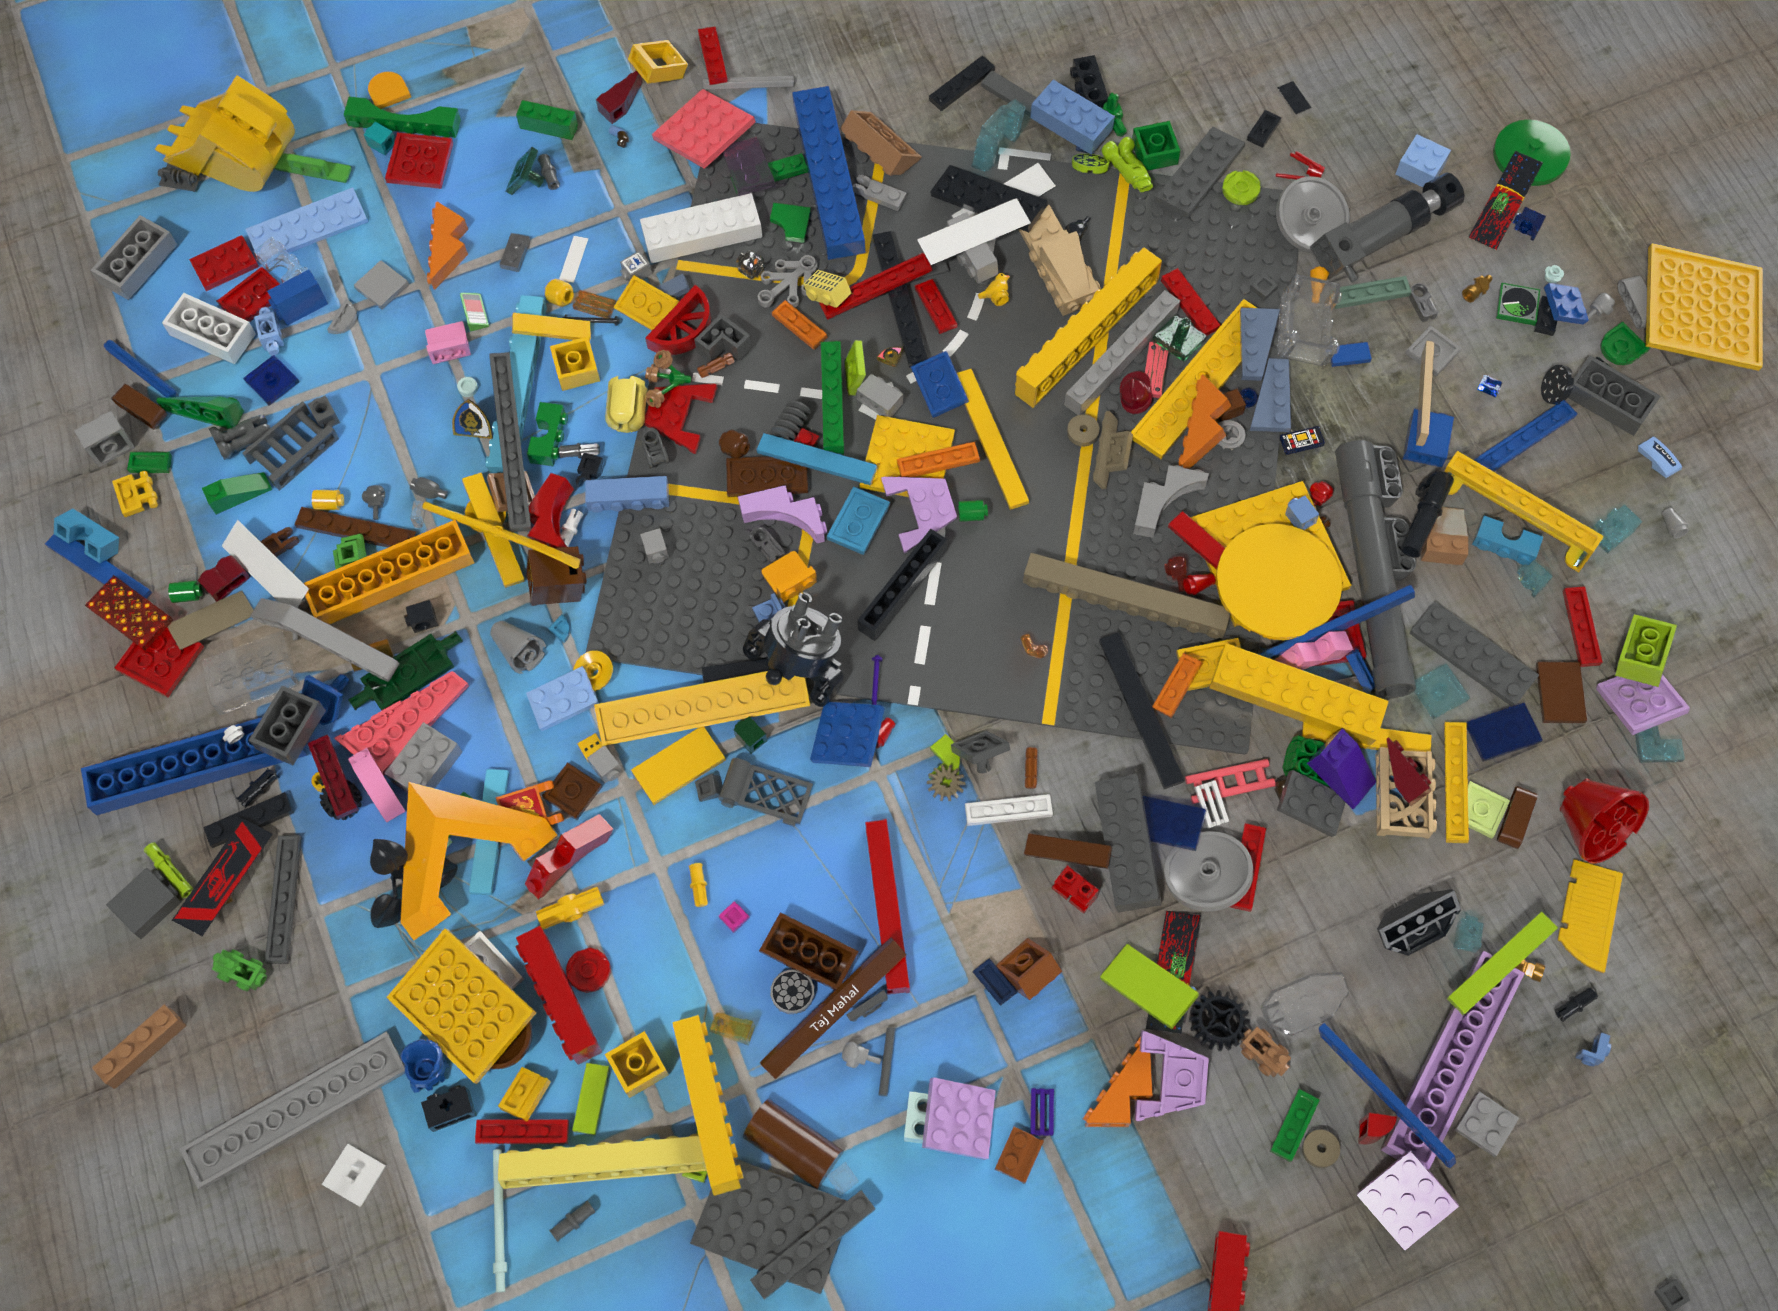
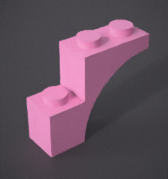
M1345 631L1327 632L1315 642L1296 643L1276 658L1275 661L1304 670L1320 663L1340 660L1351 652L1353 647Z

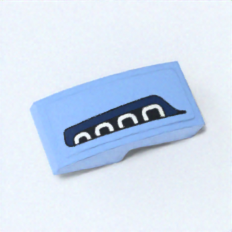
M1652 437L1638 445V452L1652 461V468L1665 478L1682 469V465L1673 453L1657 438Z

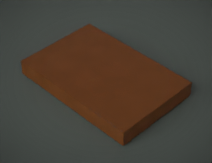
M1537 662L1536 670L1539 675L1537 679L1542 722L1586 723L1587 715L1580 662Z

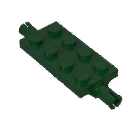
M456 631L441 641L436 640L432 633L393 657L400 664L389 682L371 673H367L360 678L365 686L363 687L364 690L349 698L348 701L356 711L359 707L372 700L376 702L382 711L396 702L406 699L412 693L420 690L454 668L453 663L447 656V651L462 643L463 640Z

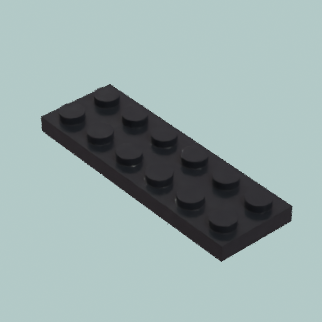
M952 165L948 166L930 191L931 196L977 214L1017 198L1030 221V224L1018 229L1028 233L1048 206L1046 199Z

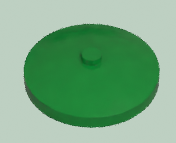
M1519 120L1507 125L1498 134L1493 147L1495 163L1502 173L1515 151L1543 162L1531 186H1541L1556 181L1565 172L1571 157L1570 146L1564 135L1552 125L1538 120Z

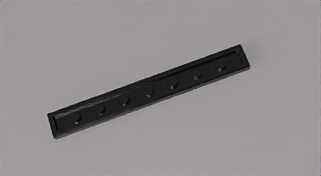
M1120 633L1100 638L1099 643L1163 788L1167 789L1184 783V777Z

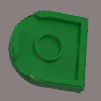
M1624 322L1608 331L1600 345L1603 356L1616 365H1629L1650 350Z

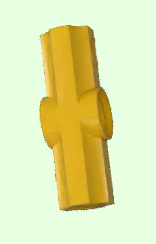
M595 887L577 895L569 894L563 896L557 903L536 911V915L544 930L562 922L578 920L584 913L605 904L598 887Z

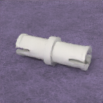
M571 509L566 524H563L561 528V538L567 547H569L573 536L577 534V527L583 516V513L579 510L576 515V509Z

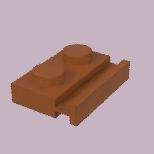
M1013 1127L995 1170L1025 1184L1044 1140H1040L1021 1129Z

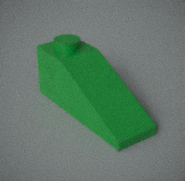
M262 472L220 479L202 487L208 504L217 515L271 491L272 488L266 474Z

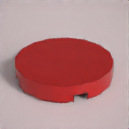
M585 948L575 952L568 960L566 974L570 984L575 989L589 993L601 989L608 982L611 968L606 955L600 950Z

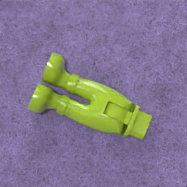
M1129 136L1125 137L1120 141L1118 147L1113 141L1107 142L1102 148V155L1112 162L1113 166L1125 178V181L1132 184V187L1140 192L1151 190L1153 185L1151 184V178L1147 169L1132 153L1135 147L1134 140Z

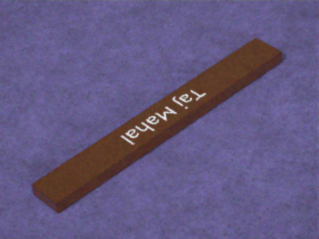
M890 938L759 1063L776 1080L907 954Z

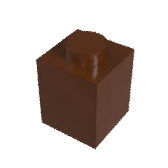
M1238 389L1224 393L1231 407L1219 417L1221 422L1243 415L1246 406Z

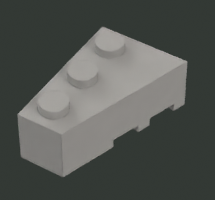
M968 212L948 220L947 227L970 218ZM986 242L955 255L959 264L967 269L968 275L974 278L978 284L998 275L997 259Z

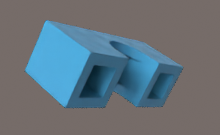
M71 509L54 518V535L69 544L75 540H85L84 554L98 563H102L118 554L119 537L75 509Z
M1483 516L1472 545L1477 546L1480 550L1496 553L1500 557L1513 559L1519 564L1531 566L1538 555L1543 536L1523 530L1517 540H1509L1502 534L1504 522Z

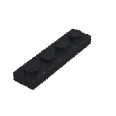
M982 55L930 94L929 101L940 111H943L981 82L991 71H995V66Z
M284 792L203 828L210 847L215 848L227 842L242 819L263 827L294 812L289 798Z

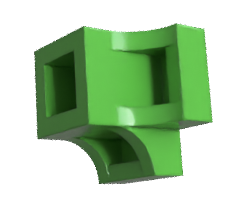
M361 534L341 538V544H337V549L333 550L336 569L367 557L364 537Z

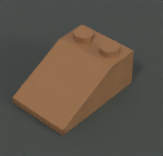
M1442 507L1443 513L1434 524L1421 553V561L1463 565L1468 556V531L1464 509Z

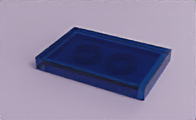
M1525 703L1466 722L1467 730L1482 762L1543 741Z
M1143 796L1150 841L1196 851L1207 812L1206 809Z

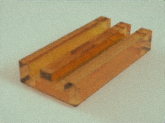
M579 290V296L576 297V302L572 305L574 310L602 318L611 317L616 300ZM581 303L590 305L591 307L581 305Z

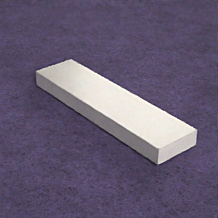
M1050 794L965 803L967 826L1053 816Z

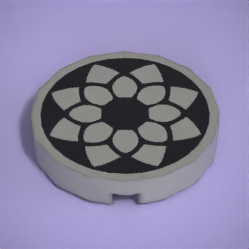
M786 970L773 980L770 996L774 1006L779 1011L786 1014H797L804 1012L812 1004L814 985L810 977L796 970Z

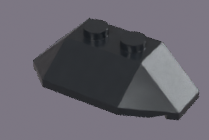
M1453 889L1423 893L1386 912L1377 928L1384 948L1409 956L1445 937L1454 923L1456 915L1461 911L1456 893Z

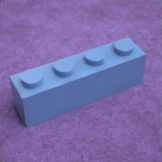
M667 476L585 480V502L587 509L592 512H602L603 510L622 511L623 509L642 510L643 508L662 509L669 507Z

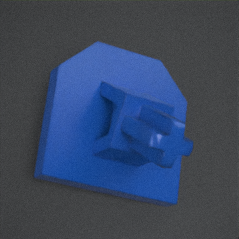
M340 674L330 685L324 684L310 675L305 677L301 694L319 701L326 710L319 721L321 725L332 723L338 719L343 694L340 692L350 681L345 674Z

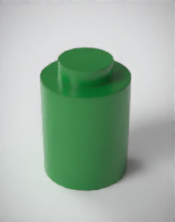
M983 500L958 501L959 522L984 521V516H988L987 504H983Z
M196 580L170 583L168 587L169 598L172 603L198 601L203 594L202 586Z

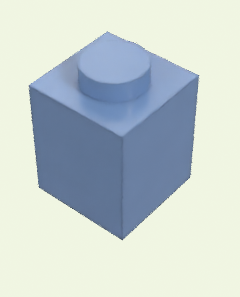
M1306 496L1299 499L1294 498L1287 504L1285 515L1294 527L1305 530L1316 524L1319 513Z

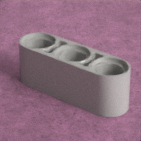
M1634 276L1619 280L1617 285L1618 292L1637 329L1646 328L1647 287L1642 277Z

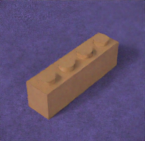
M164 1004L95 1064L92 1069L105 1084L116 1089L187 1025L171 1008Z

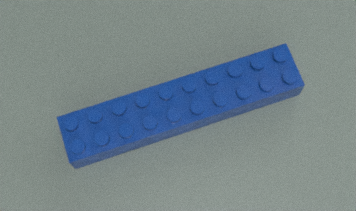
M829 86L792 92L794 112L827 258L830 260L864 254L865 238Z
M261 717L236 724V727L241 726L243 728L244 736L233 744L223 740L224 731L229 728L226 727L81 768L87 808L95 815H100L283 763V761L256 750L249 742L251 735L262 719ZM306 747L303 748L298 758L307 756Z

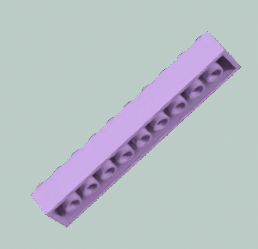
M1483 951L1476 958L1466 980L1493 955ZM1516 968L1464 1015L1452 1006L1404 1103L1441 1142H1443L1525 974ZM1397 1117L1395 1126L1390 1131L1381 1151L1398 1160L1411 1149L1429 1170L1436 1155Z

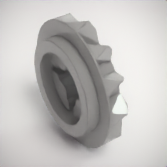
M1232 420L1218 423L1226 435L1232 430V437L1228 440L1224 437L1217 445L1222 446L1223 449L1229 448L1231 451L1236 447L1239 448L1245 440L1244 428L1238 422Z

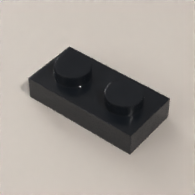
M1264 110L1248 134L1247 141L1263 148L1281 122L1282 117Z
M1542 295L1534 332L1553 336L1556 331L1557 321L1553 318L1547 296Z

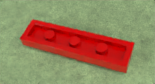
M716 26L698 29L709 85L728 82Z
M1178 268L1161 277V282L1171 295L1180 300L1179 306L1203 338L1219 329L1221 326Z
M1585 586L1564 588L1562 591L1580 667L1600 666L1603 662Z
M1244 824L1241 843L1246 847L1252 859L1253 880L1243 898L1230 906V908L1248 912L1252 911L1266 828Z
M477 1120L475 1143L568 1144L569 1120H528L527 1122L524 1120Z

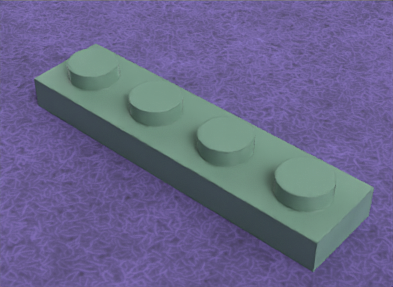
M1402 276L1332 288L1330 295L1335 309L1408 297L1411 295V289L1407 277Z

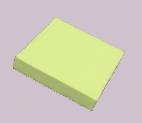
M1470 781L1468 783V827L1492 839L1510 800Z

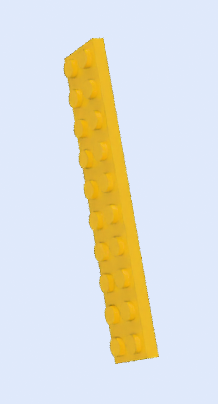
M1245 299L1241 301L1131 431L1134 442L1160 459L1165 456L1187 429L1188 418L1192 417L1193 413L1192 401L1197 395L1196 383L1197 380H1200L1201 375H1204L1220 390L1241 365L1240 309L1257 308Z
M768 671L594 704L602 746L745 719L749 716L755 717L810 706L804 677L794 676L790 680L782 677L780 684L773 686L766 681L765 677Z

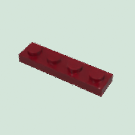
M328 734L307 743L336 817L340 819L358 811L359 809Z

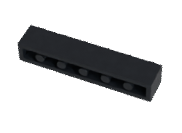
M930 528L857 620L858 631L873 641L878 638L947 551V539Z

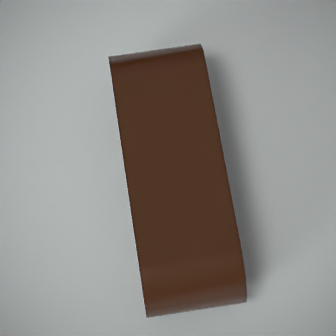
M124 384L111 397V400L117 406L153 430L168 415L159 405L127 384Z
M1519 786L1515 787L1497 836L1498 842L1519 849L1538 797L1537 793Z

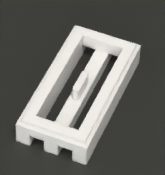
M1216 780L1195 786L1194 789L1207 828L1229 822ZM1210 786L1212 787V790H1213V793H1214V796H1215V799H1216V802H1217V805H1218V808H1219V811H1220V814H1221L1222 819H1219V816H1218V813H1217V810H1216V807H1215V804H1214V801H1213V798H1212V795H1211V792H1210V789H1209ZM1201 789L1205 790L1215 820L1211 822Z

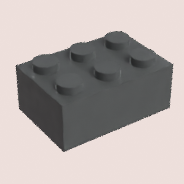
M282 685L251 735L249 742L256 750L293 766L326 710L319 701Z

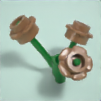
M658 351L653 360L655 366L652 364L651 367L646 369L645 379H649L650 384L652 382L657 383L659 377L667 378L671 383L662 391L653 389L646 393V402L651 407L659 408L661 403L664 402L663 395L674 387L691 382V376L684 375V373L676 370L671 365L673 359L669 351ZM660 368H669L672 372L670 374L660 373Z

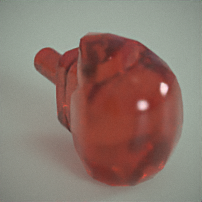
M1174 556L1169 558L1167 564L1164 565L1165 572L1168 576L1172 577V580L1178 581L1179 592H1184L1182 579L1187 578L1186 559L1182 556Z

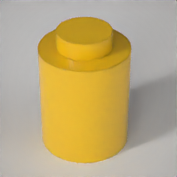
M313 490L312 507L314 510H340L341 506L344 505V495L339 490Z

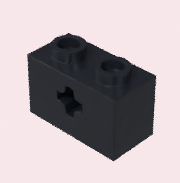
M454 1086L445 1094H433L428 1096L426 1101L421 1102L428 1128L432 1132L477 1116L470 1091L465 1086ZM447 1103H451V1104H452V1105L450 1106V1110H449V1111H446V1110H445V1109L447 1108Z

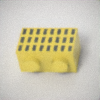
M817 270L803 284L806 295L810 300L836 308L851 294L846 278L821 270Z

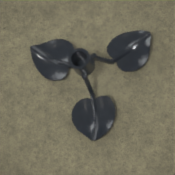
M385 839L373 840L370 865L377 874H391L393 896L382 894L374 901L371 907L370 919L375 928L391 926L401 921L402 899H396L398 896L396 879L403 878L404 864L408 859L407 851L403 846ZM447 858L444 860L440 888L450 883L458 870L457 864Z

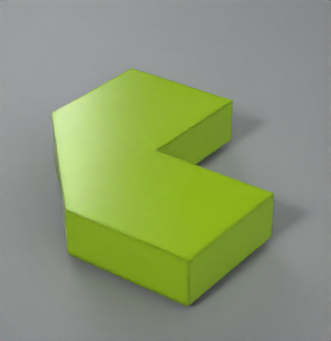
M945 734L930 747V750L943 762L941 765H944L945 770H948L949 765H952L951 771L953 772L957 768L959 769L960 756L952 753L951 744L954 741ZM941 765L937 768L939 771H942ZM946 777L942 778L943 782L940 785H945L946 788L950 787L952 780H947Z

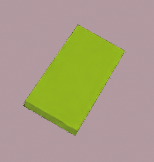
M1128 944L1125 945L1100 976L1103 982L1171 1030L1199 996L1197 991Z

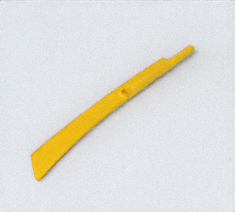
M424 502L422 505L424 510L456 520L459 523L490 533L492 536L502 537L561 561L574 569L579 567L581 559L503 529L502 526H495L429 502Z

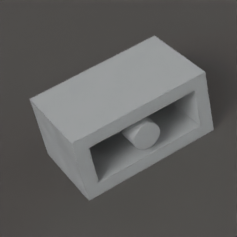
M870 374L857 389V400L881 416L892 417L903 404V394L898 388L888 385L881 377Z

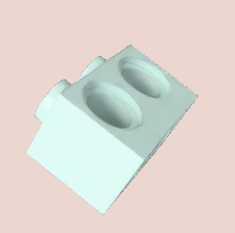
M909 1092L904 1141L923 1143V1135H918L915 1132V1128L918 1125H925L926 1112L919 1111L917 1106L921 1102H927L928 1094Z

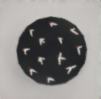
M1555 365L1546 372L1541 385V395L1545 402L1559 405L1562 400L1565 401L1569 397L1574 385V378L1571 377L1572 370L1563 365Z

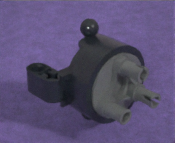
M803 592V594H799L795 605L779 610L770 621L767 619L761 620L749 631L743 645V653L747 658L755 660L763 652H766L769 658L768 666L771 670L766 673L765 678L770 685L780 684L782 677L790 680L794 676L815 681L816 683L810 697L816 706L823 707L837 694L844 678L842 671L839 669L841 663L834 659L841 644L838 627L842 622V617L837 613H831L828 618L821 612L808 608L812 597L810 594Z

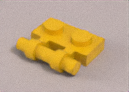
M147 471L140 472V478L136 480L130 474L112 481L124 517L145 511L143 504L146 502L149 503L150 508L158 506V497L156 492L153 491V482L151 477L148 476ZM144 488L145 493L139 494L138 489Z

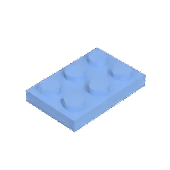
M583 666L526 693L541 731L547 730L593 708L594 704H599Z

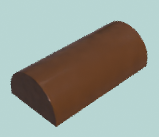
M781 912L759 950L760 953L833 990H836L849 978L859 951Z
M767 1099L760 1106L743 1134L745 1140L815 1189L820 1188L844 1152V1150L770 1099Z

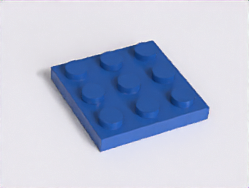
M828 702L822 709L810 760L813 763L871 767L885 708L882 705Z

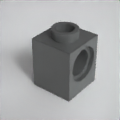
M326 395L308 403L312 414L322 429L328 425L333 427L340 423Z

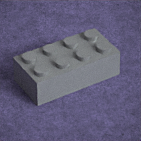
M140 215L90 271L99 284L129 300L177 246V243L168 230Z

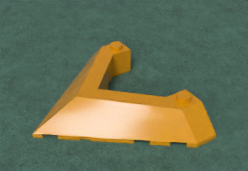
M408 782L405 850L407 851L408 859L404 864L400 923L413 940L417 939L451 915L438 897L449 835L508 843L521 861H525L557 836L544 817Z

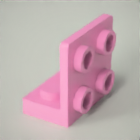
M463 321L425 330L428 342L426 347L432 364L471 355Z

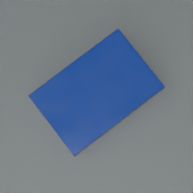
M947 351L911 366L933 418L969 402Z

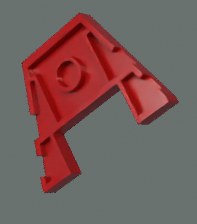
M717 384L674 387L663 395L664 402L661 403L659 408L648 406L644 425L648 428L656 429L660 435L667 436L675 441L677 445L684 446L691 453L696 454L701 440L700 435L685 432L682 429L692 399L713 403ZM656 387L654 389L662 391L666 387Z

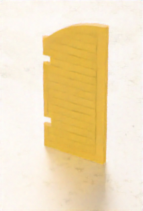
M1573 860L1570 877L1575 878L1576 883H1568L1561 920L1562 923L1568 925L1567 929L1560 928L1558 941L1578 961L1593 970L1605 973L1623 873L1579 860Z

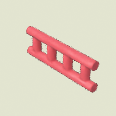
M1268 759L1185 776L1186 784L1193 783L1194 787L1202 785V781L1216 780L1221 798L1275 787L1274 778L1267 779L1263 769L1269 767ZM1255 770L1258 781L1246 784L1243 772ZM1234 774L1238 786L1225 788L1222 777ZM1201 789L1204 801L1206 802L1208 801L1204 789ZM1212 791V792H1211V795H1212L1213 800H1215V796H1214V793H1213V791ZM1197 795L1190 797L1192 804L1199 803Z

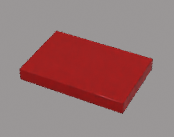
M260 267L218 299L217 303L224 311L251 322L254 316L259 315L261 308H269L271 306L268 302L271 297L267 291L280 285V283L263 267Z

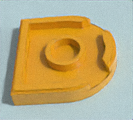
M382 72L375 75L369 82L368 92L374 105L380 109L411 98L403 78L397 73Z

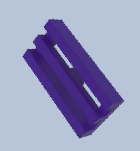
M1031 1088V1135H1054V1089ZM1036 1095H1040V1130H1035ZM1045 1095H1049L1048 1131H1044Z

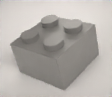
M111 411L74 430L83 447L98 467L135 448L126 431Z

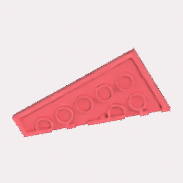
M451 671L430 683V686L412 693L411 697L402 702H396L373 715L367 722L360 726L352 727L351 731L344 735L340 734L334 739L353 755L367 748L380 771L385 775V771L424 722L431 727L469 685L455 672Z

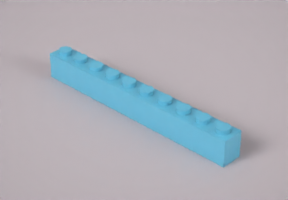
M521 295L520 302L516 304V313L546 316L547 306L544 297ZM513 333V336H510L509 339L510 361L520 442H522L541 336ZM496 419L492 425L493 439L489 441L490 455L486 457L485 466L490 474L503 473Z

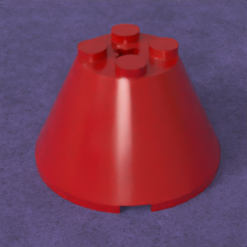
M1586 778L1575 787L1569 786L1564 791L1563 795L1565 798L1560 807V812L1564 816L1581 858L1590 864H1596L1616 855L1627 845L1625 842L1633 832L1635 834L1638 833L1647 817L1649 800L1640 791L1591 781L1589 778Z

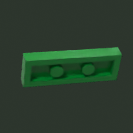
M1300 1089L1297 1091L1270 1152L1292 1162L1320 1099Z

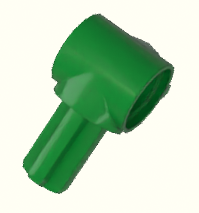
M1112 92L1109 94L1107 102L1102 109L1115 116L1113 130L1117 136L1123 137L1127 133L1121 121L1123 111L1118 103V94Z

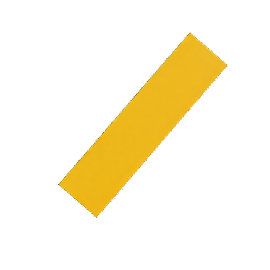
M521 313L512 314V333L568 340L588 337L589 341L591 339L590 321Z

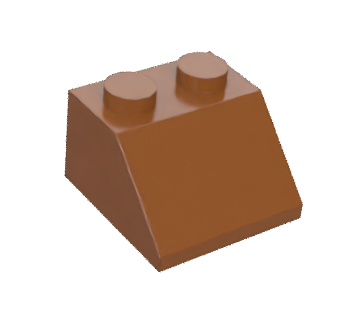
M1029 938L1024 940L996 965L1015 990L1028 1000L1036 996L1062 972L1052 954Z

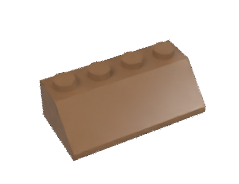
M851 110L840 128L848 140L855 142L860 151L867 153L870 156V160L883 167L882 170L890 176L901 175L922 157L872 112Z

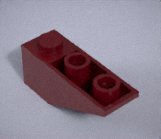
M637 70L630 73L625 79L616 83L611 89L602 93L596 99L598 111L611 124L627 114L642 84V77Z
M1388 737L1386 740L1395 787L1408 804L1413 806L1432 791L1429 787L1431 781L1424 773L1420 775L1415 768L1418 766L1410 756L1406 758L1402 754L1404 748L1397 740L1393 742Z

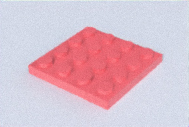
M702 89L652 134V137L658 143L705 169L756 121L754 116Z

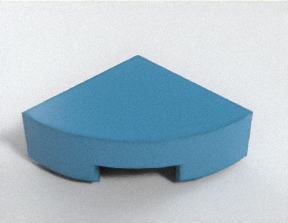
M563 614L548 628L549 632L563 643L567 641L570 628Z

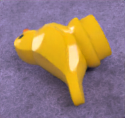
M999 273L987 289L978 294V298H991V301L996 306L1006 304L1009 300L1007 281L1010 276Z

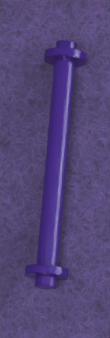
M879 655L872 657V661H874L871 705H877L879 663L882 662V658Z

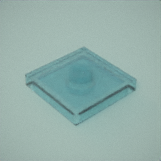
M1447 664L1415 680L1416 690L1414 692L1433 719L1470 699Z

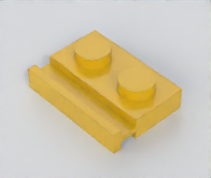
M521 1067L498 1107L527 1122L551 1081L546 1077L544 1078L535 1072Z

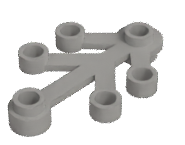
M810 255L803 256L800 261L779 259L775 262L777 272H762V283L781 282L770 291L762 290L758 293L759 305L764 308L770 307L773 304V299L790 286L787 302L793 307H797L799 305V298L797 296L798 278L804 274L805 283L811 277V273L815 272L818 266L816 259ZM786 269H796L792 273H783ZM802 285V286H801L802 294H803L804 296H807V295H806V291L804 290L805 287H804V285Z

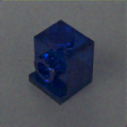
M1525 207L1522 213H1517L1513 221L1516 224L1514 229L1531 236L1530 240L1534 241L1546 216Z

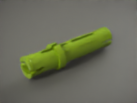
M155 842L148 844L144 848V852L153 861L154 867L164 874L182 898H187L194 888L175 868L171 858L165 855Z

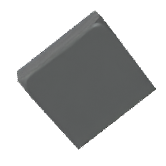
M710 774L695 781L700 802L719 797L723 786L720 776Z

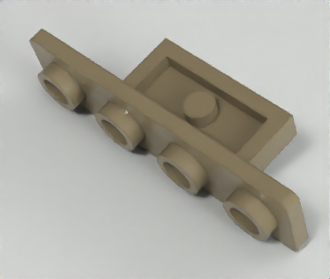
M1110 411L1105 412L1102 421V433L1099 438V450L1096 455V467L1093 473V481L1101 489L1107 488L1109 472L1127 470L1133 437L1130 431L1116 433L1118 419Z

